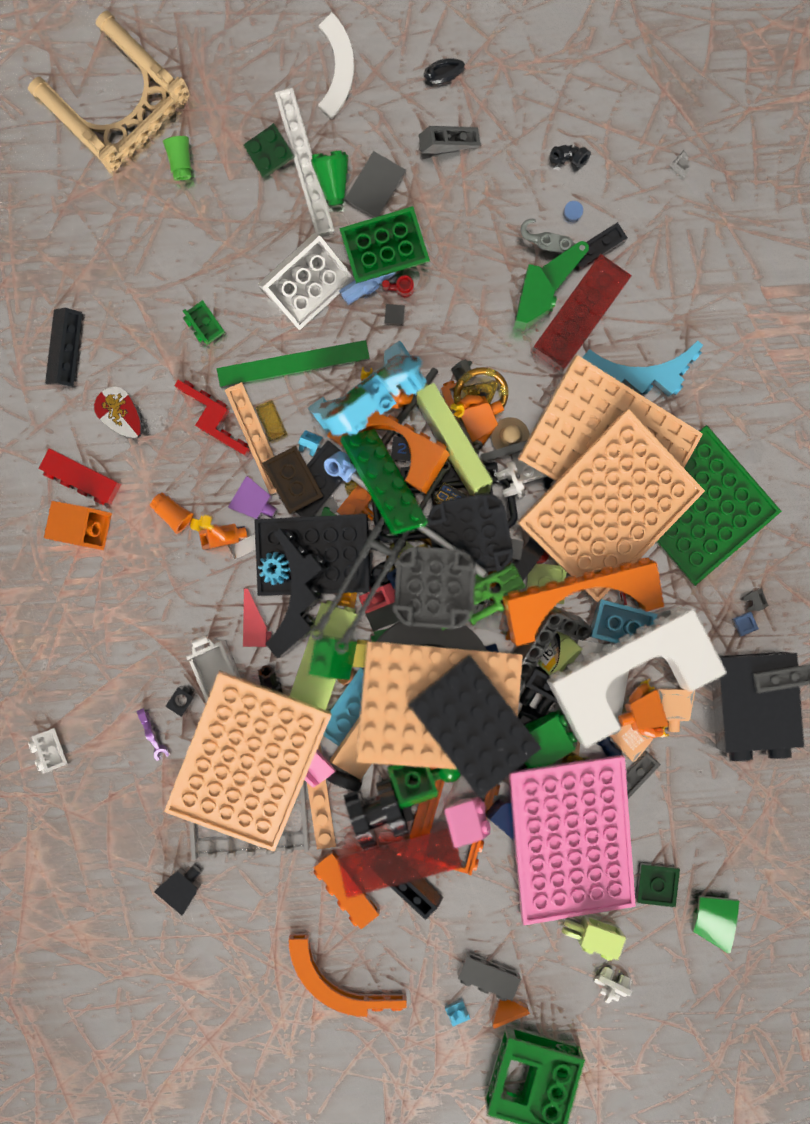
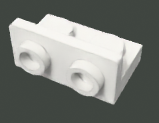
M55 728L29 738V749L31 753H35L37 758L35 765L38 771L41 770L42 774L67 765Z

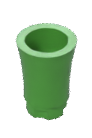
M174 136L164 139L163 144L174 180L190 179L192 167L189 137Z

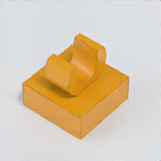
M343 593L337 605L355 608L357 593Z

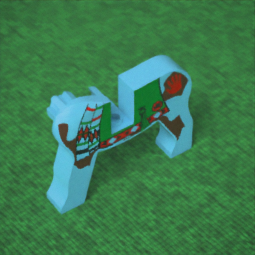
M399 340L384 351V366L368 376L342 398L326 401L322 397L309 406L308 409L322 428L329 429L333 435H341L346 432L350 435L353 433L357 434L366 427L368 423L366 418L373 412L378 410L381 415L396 404V401L389 393L391 392L394 396L400 394L395 386L399 383L408 395L415 394L425 387L426 380L419 371L422 360L418 356L410 355Z

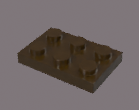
M297 446L262 463L289 515L323 497Z

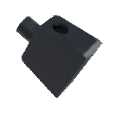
M192 865L187 872L183 868H179L159 885L154 893L182 916L201 886L196 879L202 872L195 865Z

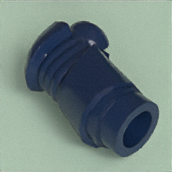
M609 736L597 742V745L603 748L602 750L607 757L622 755V750L610 741Z

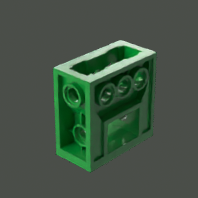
M505 1026L485 1098L487 1116L515 1124H568L585 1063L581 1048ZM511 1060L530 1065L523 1091L504 1086Z

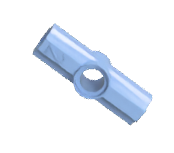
M396 272L357 284L354 280L339 290L344 301L350 305L363 295L373 293L384 280H388Z

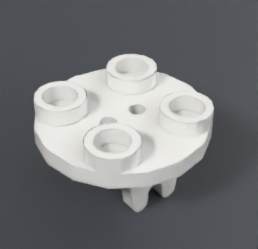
M509 461L506 463L507 469L496 473L498 481L506 478L513 481L510 484L511 487L502 491L504 497L518 494L519 499H521L523 496H526L524 486L514 461Z

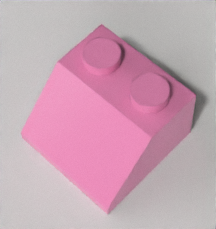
M478 796L460 799L445 808L454 848L482 840L490 834L491 828L489 821L486 819L485 804Z

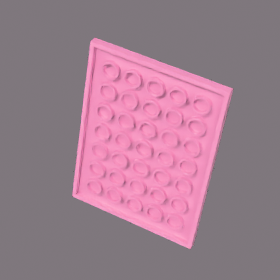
M619 755L517 770L510 773L509 781L521 920L523 925L636 907L625 757Z

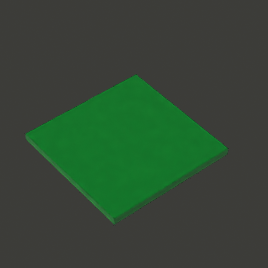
M708 425L699 430L703 435L684 467L705 491L656 542L694 586L782 512Z

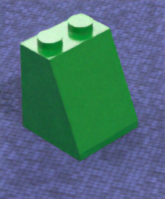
M323 635L321 639L315 640L308 675L328 679L350 680L357 641L350 640L347 651L345 653H338L336 651V643L342 638ZM339 644L338 648L343 650L345 649V645Z
M559 709L524 725L541 747L537 753L525 762L528 769L549 766L576 749L578 741L573 731L568 727L569 723L565 715L561 714Z

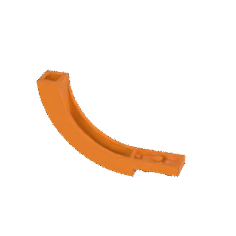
M309 934L289 936L290 956L299 979L316 999L329 1008L347 1015L368 1017V1009L379 1012L383 1011V1009L401 1011L403 1008H407L406 995H358L338 988L326 979L317 967L311 953Z

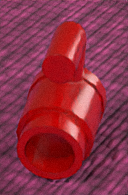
M403 275L397 279L396 283H389L388 280H384L382 288L385 291H396L400 297L407 298L414 292V282L411 277Z

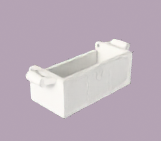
M204 635L192 641V654L187 655L186 658L187 660L191 659L189 661L207 704L219 670L241 678L226 641L214 644L208 639L207 635ZM209 642L210 646L196 652V647Z

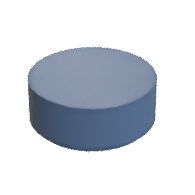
M570 201L564 208V216L569 221H577L583 214V206L578 201Z

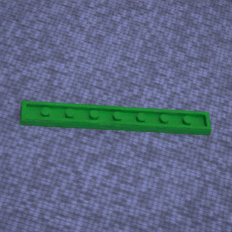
M363 340L217 368L220 387L223 388L234 386L241 382L243 384L370 360L367 342Z

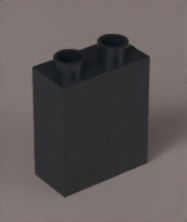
M771 652L718 656L726 674L712 681L716 748L726 753L729 752V761L753 760V751L767 750L768 758L770 759L791 758V748L804 747L800 686L756 693L752 673L798 666L797 653Z

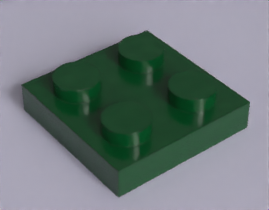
M274 123L243 144L264 179L295 158V155Z
M640 863L636 902L676 908L680 868Z

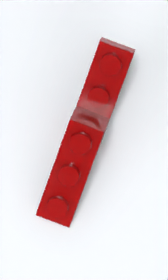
M177 380L174 386L178 390L206 406L195 426L247 457L250 452L247 448V443L239 438L237 441L230 438L232 434L224 429L219 431L230 413L226 408L227 404L218 399L216 402L210 399V394L202 389L200 392L193 389L195 385L187 380H184V382Z

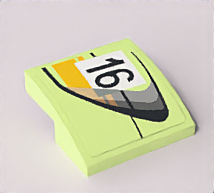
M557 631L538 664L549 675L558 670L563 672L567 664L573 663L583 649L571 637Z

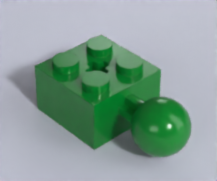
M393 765L387 767L388 776L400 810L436 798L438 790L434 781L441 779L444 782L452 783L461 776L457 769L450 768L430 770L429 767ZM413 779L416 785L409 784V780Z

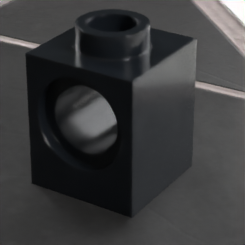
M186 685L184 687H177L165 707L180 717L184 716L197 697L193 694L195 691ZM180 694L187 698L185 705L178 702Z

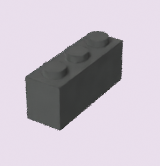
M467 952L457 973L458 979L462 984L466 986L474 985L478 987V990L489 994V992L496 994V997L503 1001H507V999L513 1001L521 981L519 973Z

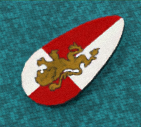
M115 386L101 391L94 403L96 416L118 434L127 438L138 439L142 434L141 419L128 393L122 388Z

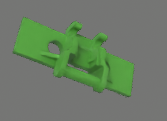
M513 563L485 578L478 574L476 575L474 606L486 599H493L495 604L473 614L470 619L472 626L498 610H504L500 602L503 600V596H507L509 592L520 591L526 588ZM494 582L499 583L501 590L493 593L489 588L490 584Z

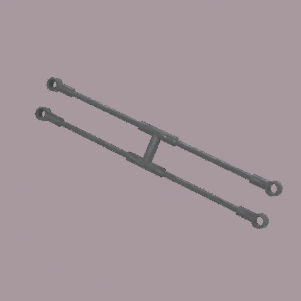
M447 460L444 465L448 468L440 470L420 504L421 510L425 507L435 487L440 483L445 473L449 472L451 465ZM381 517L358 554V559L326 614H323L317 626L311 630V637L314 640L322 638L323 630L330 619L332 611L371 547L388 555L389 557L383 566L380 576L350 628H347L342 639L336 643V651L338 653H345L347 651L348 643L355 632L354 629L387 571H390L411 531H405L395 547L391 549L376 541L385 522L383 517ZM318 630L321 634L319 636H315L313 632ZM339 644H344V645H345V649H343V650L339 649V648H338V645H339Z

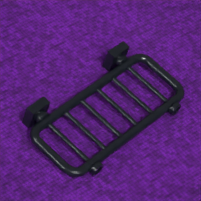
M497 462L482 463L492 479V484L502 483L506 489L511 487L510 484L512 482L508 478L498 481L496 473H498ZM461 480L441 482L435 487L434 491H439L444 483L454 489L464 488L465 486ZM491 485V490H490V492H489V493H491V494H493L492 485ZM408 486L415 499V493H423L412 486ZM434 491L431 494L432 506L436 504ZM515 495L507 497L510 512L509 528L513 527L518 520ZM372 499L374 525H377L381 519V513ZM381 527L382 530L378 535V539L384 543H394L395 546L403 534L385 535L383 527ZM416 528V532L409 533L405 541L430 538Z

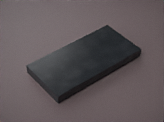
M329 440L326 441L307 464L323 497L297 510L296 513L301 517L315 516L344 481L340 476L329 475L324 468L325 461L336 452L341 451Z

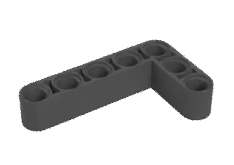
M554 606L541 622L534 636L535 641L518 645L513 654L523 655L520 690L557 631L578 640L589 638L592 629L580 616Z

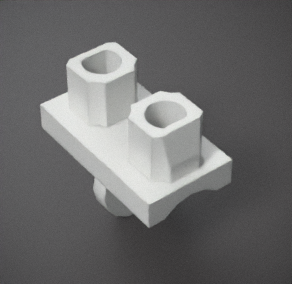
M604 967L600 975L595 976L593 981L608 988V990L604 988L600 990V993L605 995L604 1001L610 1003L612 999L618 1001L620 996L615 994V992L624 997L627 995L631 996L632 990L629 989L631 978L620 975L616 983L612 981L615 971Z

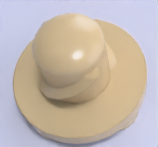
M513 417L498 421V425L491 434L492 444L495 449L526 441L530 437L525 423Z

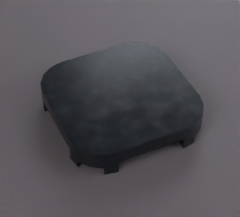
M480 493L441 501L431 508L427 518L428 527L458 550L468 553L474 562L487 572H498L510 563L513 557V546L506 510L503 502L496 495ZM431 539L433 548L444 549Z

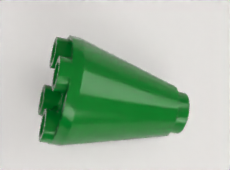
M342 150L332 151L330 156L323 155V153L312 155L311 164L324 197L328 201V206L344 204L343 199H345L349 158L346 152H342Z

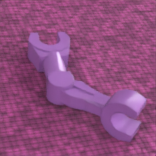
M144 708L136 711L141 724H143L147 740H150L154 746V758L157 761L160 760L159 752H164L166 757L169 756L168 748L165 745H159L156 739V735L151 727L148 711H145Z

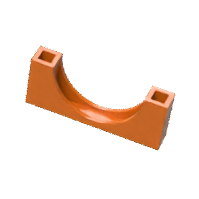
M376 410L366 418L368 423L359 432L372 429H387L403 435L411 450V466L405 481L410 486L426 494L450 455L446 450L447 446L439 441H436V443L430 441L431 438L422 432L417 434L410 425L405 423L403 426L398 423L399 420L394 416L380 415L378 410ZM329 431L327 437L343 447L340 442L342 436L350 434L346 432L341 435H333Z

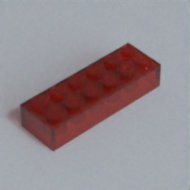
M600 253L536 342L532 352L560 372H563L632 275Z
M449 828L337 857L346 898L462 868L458 848H454Z

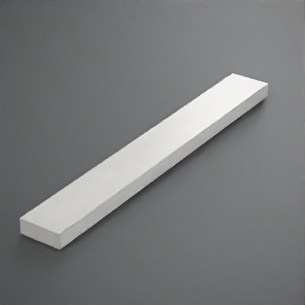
M293 87L275 92L288 141L295 155L294 161L315 233L321 237L335 233L326 199L311 164L312 151Z

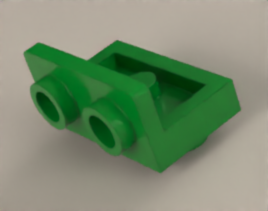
M203 300L189 310H183L185 314L183 317L184 321L189 327L193 326L196 332L193 334L200 343L204 341L208 345L225 333Z

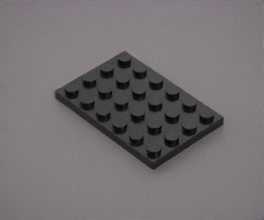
M368 514L254 519L258 596L291 595L290 571L286 572L289 578H283L284 583L279 584L277 582L276 585H272L271 581L265 582V576L261 577L259 575L263 572V569L258 568L259 565H263L260 559L266 558L267 553L273 555L274 552H278L279 556L281 554L286 555L282 545L274 535L279 529H289L295 535L294 540L297 544H301L307 550V556L309 554H319L324 559V565L327 569L310 584H314L319 589L320 594L338 593L358 559L360 550L369 537ZM370 552L361 561L343 593L371 591Z
M469 654L407 703L415 716L480 799L541 749Z

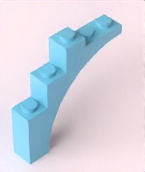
M697 341L686 352L675 359L648 367H629L616 364L600 357L590 349L582 358L640 395L642 393L646 395L652 389L653 385L651 383H653L669 397L673 393L676 395L683 388L681 383L685 379L679 374L683 376L689 369L687 364L691 360L695 361L701 355L700 349L703 347V344Z

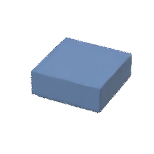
M751 611L732 619L740 637L759 629Z

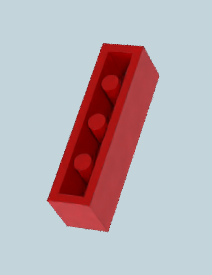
M50 448L38 468L44 471L42 475L52 480L56 477L61 480L60 484L68 488L74 486L78 488V493L86 497L90 494L95 497V502L105 505V503L112 504L121 486L120 483Z

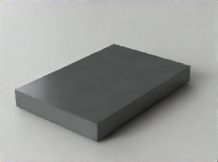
M373 151L347 194L345 202L373 218L380 216L405 175L406 169Z

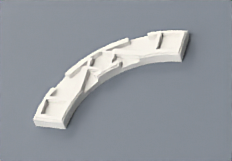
M331 12L319 24V29L325 34L333 49L335 72L332 84L318 106L332 120L343 107L352 87L354 57L349 37L343 25Z

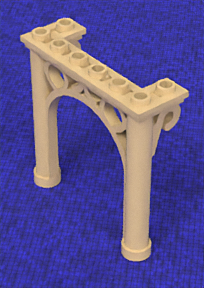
M107 10L98 16L96 26L139 67L143 75V93L135 109L124 119L116 123L96 125L82 119L42 77L33 79L28 86V91L34 97H38L99 158L106 170L111 173L121 166V162L126 157L132 156L135 149L140 144H144L148 136L153 131H157L161 127L162 122L175 113L177 107L187 102L190 93L182 77L174 79ZM149 76H150L159 86L150 87ZM161 93L163 97L158 104L150 105L148 103L149 95ZM146 106L152 113L144 120L143 117L146 112L144 107ZM127 126L129 129L130 127L136 126V128L129 135L124 127ZM93 131L105 132L104 142ZM111 132H123V137L118 143L112 144L109 142Z

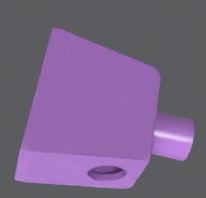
M248 476L245 477L228 508L255 519H260L262 514L273 518L277 511V508L269 504L272 496Z

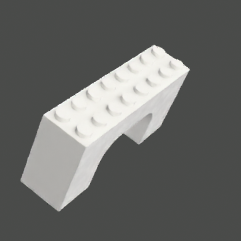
M686 607L675 608L670 611L671 615L665 618L661 616L653 620V625L648 627L647 625L641 626L636 629L637 633L631 636L629 634L619 638L620 642L614 645L609 643L601 648V652L597 654L592 652L584 657V661L580 663L575 661L567 666V670L563 672L558 670L549 675L550 679L546 681L578 743L588 747L621 729L607 702V687L614 678L654 657L662 656L668 662L680 687L691 692L726 674L694 609H687Z

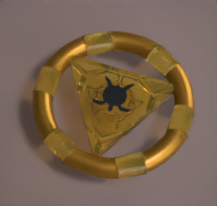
M487 367L474 368L462 375L456 383L453 395L454 403L457 404L461 400L462 390L466 395L485 396L490 405L497 386L500 384V402L504 408L508 400V384L504 377L494 369ZM484 374L496 379L463 387L467 381L476 375Z

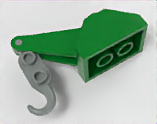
M527 219L522 223L521 234L524 239L533 242L543 250L560 253V255L542 268L536 265H528L513 329L521 331L527 330L546 318L549 312L553 311L557 299L554 293L589 250V245L585 241L574 243L570 237L550 232L528 233L527 225L535 223V219Z

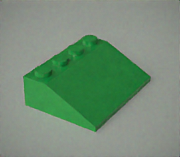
M413 206L339 228L356 284L430 262Z

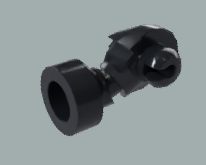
M573 145L555 146L550 152V158L554 163L563 164L572 157V162L577 167H582L591 156V152L586 147L579 148L577 146L573 147Z

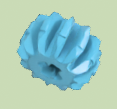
M274 552L273 555L267 553L266 558L260 559L263 565H259L258 568L263 569V572L259 575L261 577L265 576V582L271 581L272 585H276L277 582L279 584L284 583L283 578H289L286 572L290 571V567L287 568L289 562L285 560L286 555L281 554L279 556L278 552Z

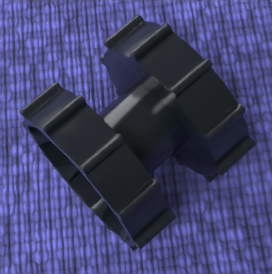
M390 779L375 783L380 800L365 805L360 792L358 793L357 790L343 795L349 820L363 850L377 846L376 835L373 829L389 824L395 838L409 834L403 809L400 810Z

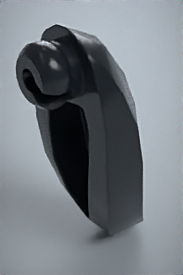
M454 58L438 60L425 69L424 77L433 83L447 82L465 70V63Z

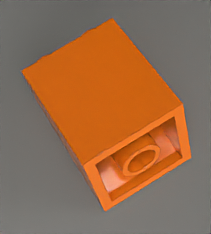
M51 501L44 538L104 550L112 513Z

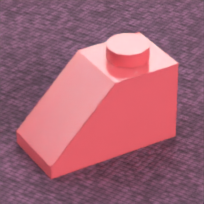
M391 583L377 589L365 610V614L395 602V590ZM370 592L358 596L362 605Z

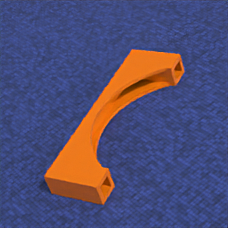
M640 558L636 563L625 562L619 564L620 567L602 568L601 572H586L581 577H566L562 582L551 581L547 582L546 586L528 587L527 591L509 592L507 596H503L511 641L516 646L534 642V636L549 611L565 597L587 588L605 587L622 591L639 603V608L646 612L663 608L664 601L657 562L649 558Z

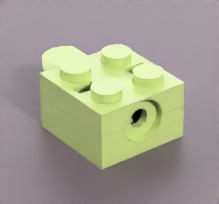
M583 915L580 924L565 920L564 925L567 927H563L561 932L576 938L580 946L583 947V951L590 954L594 952L599 953L606 960L612 961V958L619 960L626 940L620 928Z

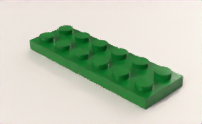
M372 429L342 436L340 442L391 533L394 535L426 526L428 523L427 518L376 430Z

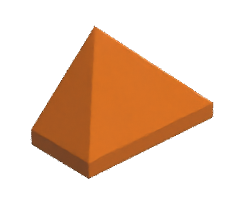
M499 999L491 1019L494 1029L529 1015L530 1012L527 1004L515 999L513 1001Z

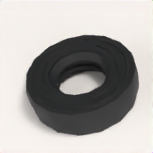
M337 770L327 778L330 783L352 791H359L362 785L360 779Z

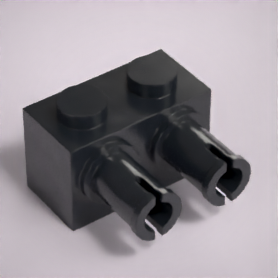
M536 666L525 683L527 688L519 702L529 707L536 693L542 694L543 698L535 711L545 716L553 702H558L546 681L550 679L549 674Z

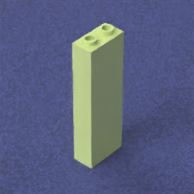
M434 383L430 385L425 384L424 388L417 391V407L436 439L447 446L446 450L450 454L448 459L470 495L489 493L492 485L491 477Z
M332 601L321 602L315 619V626H317L323 614H326ZM336 605L323 630V635L342 638L347 628H350L357 616L355 613L356 609L347 606L341 609ZM318 630L313 632L315 636L321 634ZM310 634L289 697L327 710L337 679L308 675L315 640Z

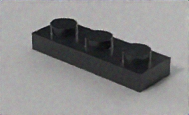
M618 222L586 242L589 245V250L576 266L578 270L628 239Z

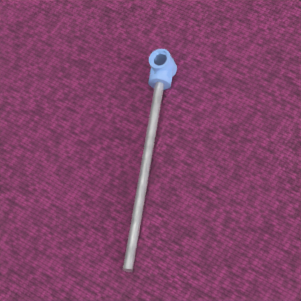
M338 451L325 461L324 468L329 475L340 476L346 483L353 480L367 490L361 477L357 474L356 468L350 462V458L345 452ZM429 527L417 528L442 548L457 549ZM475 563L476 573L483 577L487 571Z

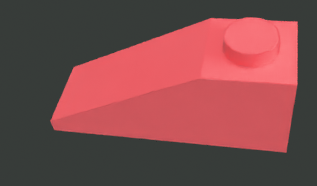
M244 589L243 647H267L265 643L272 637V632L268 631V625L251 590Z

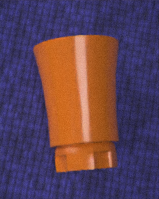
M163 492L157 494L150 503V507L155 510V513L176 534L183 531L194 516V513L183 508Z

